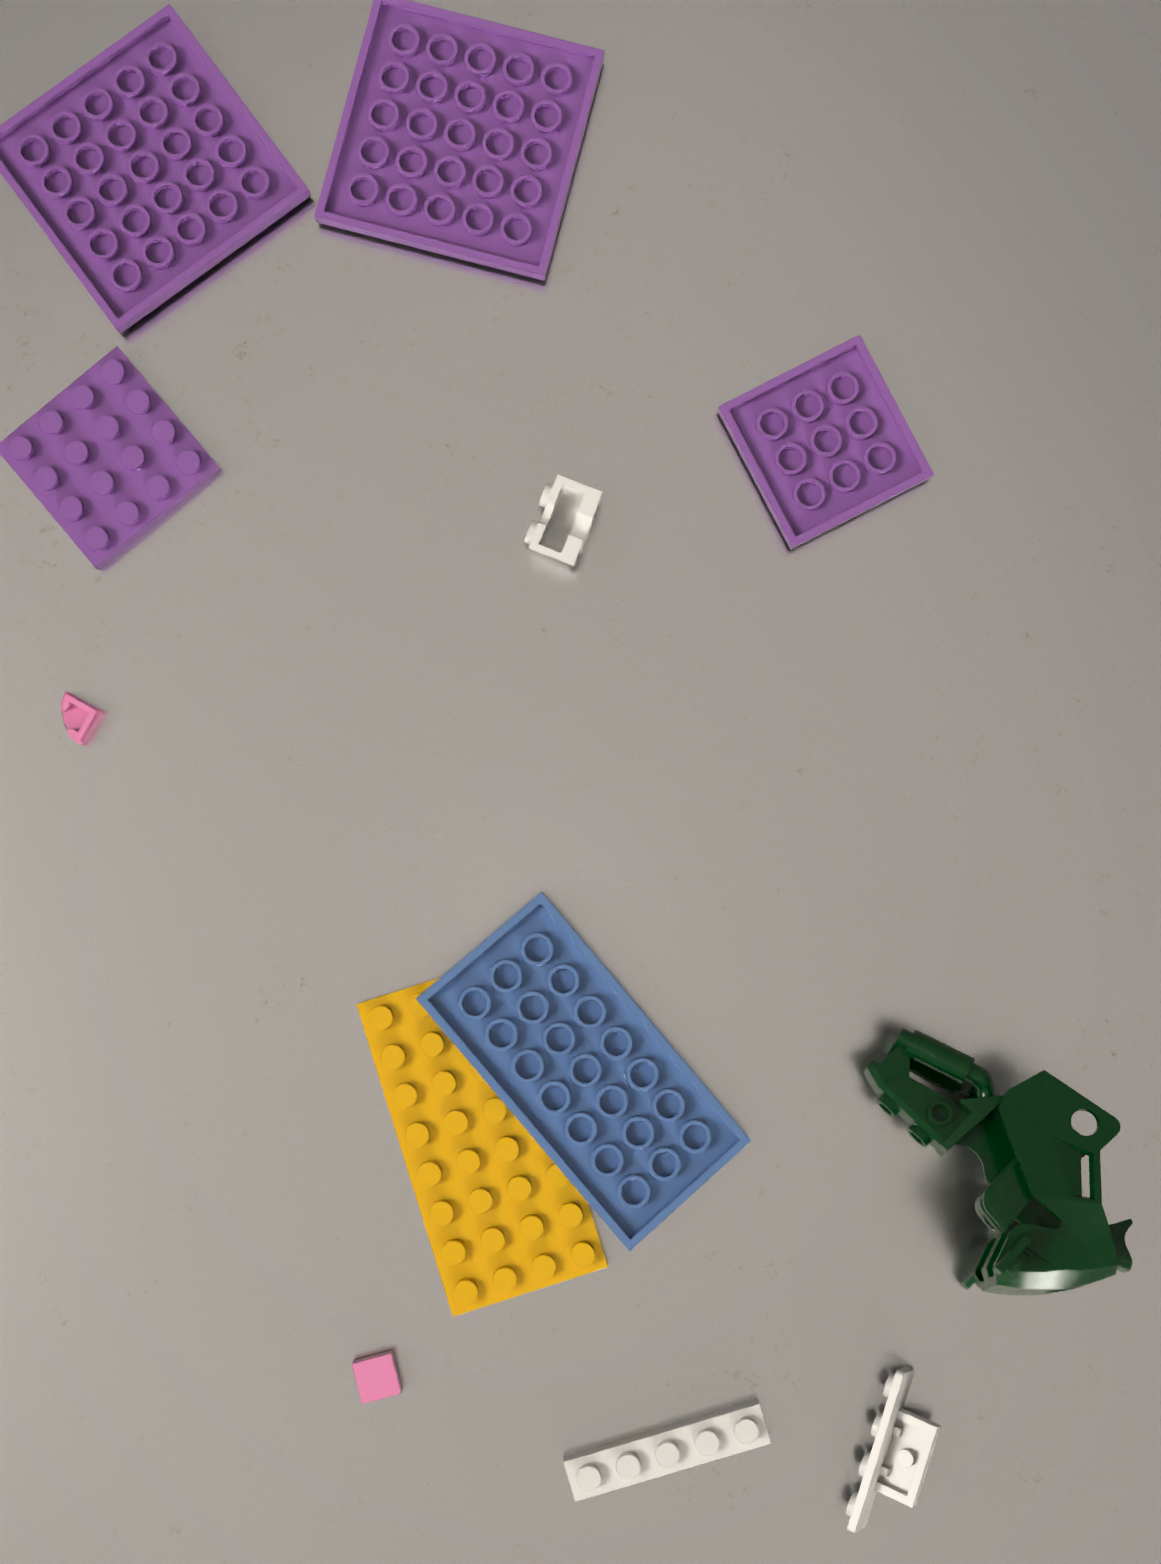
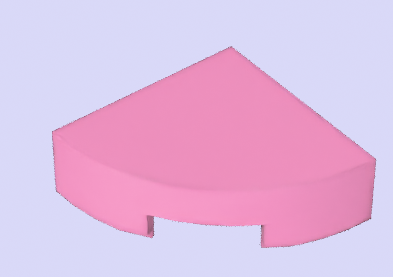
M65 691L63 695L61 711L67 732L74 741L85 746L104 711L70 692Z

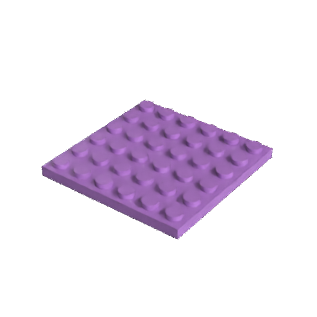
M374 0L314 215L316 222L545 281L603 65L605 50L410 0Z
M170 3L0 125V173L120 334L311 196L307 186Z

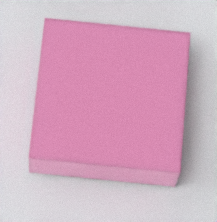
M393 1350L353 1360L352 1367L362 1404L402 1393L403 1389Z

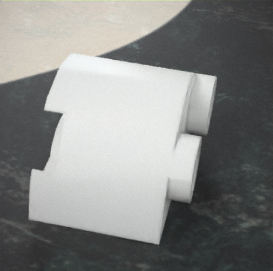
M557 475L554 485L547 483L540 498L539 506L545 508L540 522L532 520L526 533L524 542L530 544L528 549L575 566L577 557L582 552L595 519L593 517L603 492Z

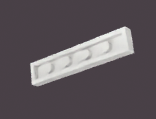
M756 1399L564 1456L563 1463L574 1501L577 1502L771 1444L759 1401Z

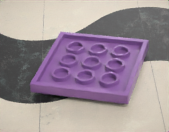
M860 335L718 406L717 411L790 550L923 483L934 475Z
M118 346L0 442V455L98 570L102 569L221 470Z

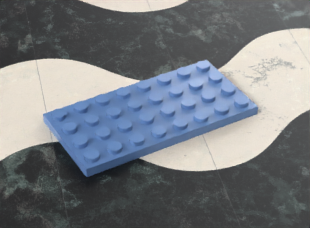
M542 892L532 898L415 998L629 1252L751 1142L750 1138Z

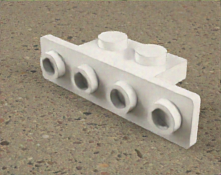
M906 1366L898 1369L896 1373L892 1372L886 1381L883 1395L888 1399L884 1412L877 1414L872 1425L871 1436L875 1437L871 1452L867 1451L861 1461L859 1475L863 1479L859 1492L855 1491L852 1494L846 1509V1515L850 1516L847 1530L853 1533H857L866 1527L877 1491L911 1508L917 1505L941 1425L903 1409L915 1371L910 1367Z

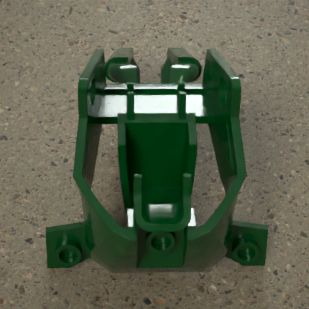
M902 1028L888 1053L889 1055L880 1064L872 1060L865 1068L863 1073L874 1092L879 1096L876 1099L877 1104L893 1118L899 1114L910 1125L907 1132L918 1144L923 1147H927L930 1144L941 1157L954 1145L964 1146L972 1150L982 1163L987 1185L975 1201V1210L980 1219L997 1238L987 1243L977 1266L960 1284L965 1290L976 1284L982 1291L995 1294L1043 1295L1067 1291L1115 1275L1117 1270L1123 1273L1130 1271L1133 1262L1125 1244V1234L1133 1222L1131 1219L1109 1225L1102 1206L1100 1150L1120 1132V1122L1114 1116L1045 1070L1010 1088L1004 1095L995 1096L992 1076L986 1069L974 1063L975 1058L918 1030L912 1033ZM912 1072L951 1095L955 1091L968 1099H961L957 1103L909 1077V1074ZM1087 1111L1095 1117L1097 1129L1092 1135L1084 1136L1073 1129L1071 1118L1075 1112ZM1085 1155L1089 1156L1090 1197L1082 1196L1081 1159Z

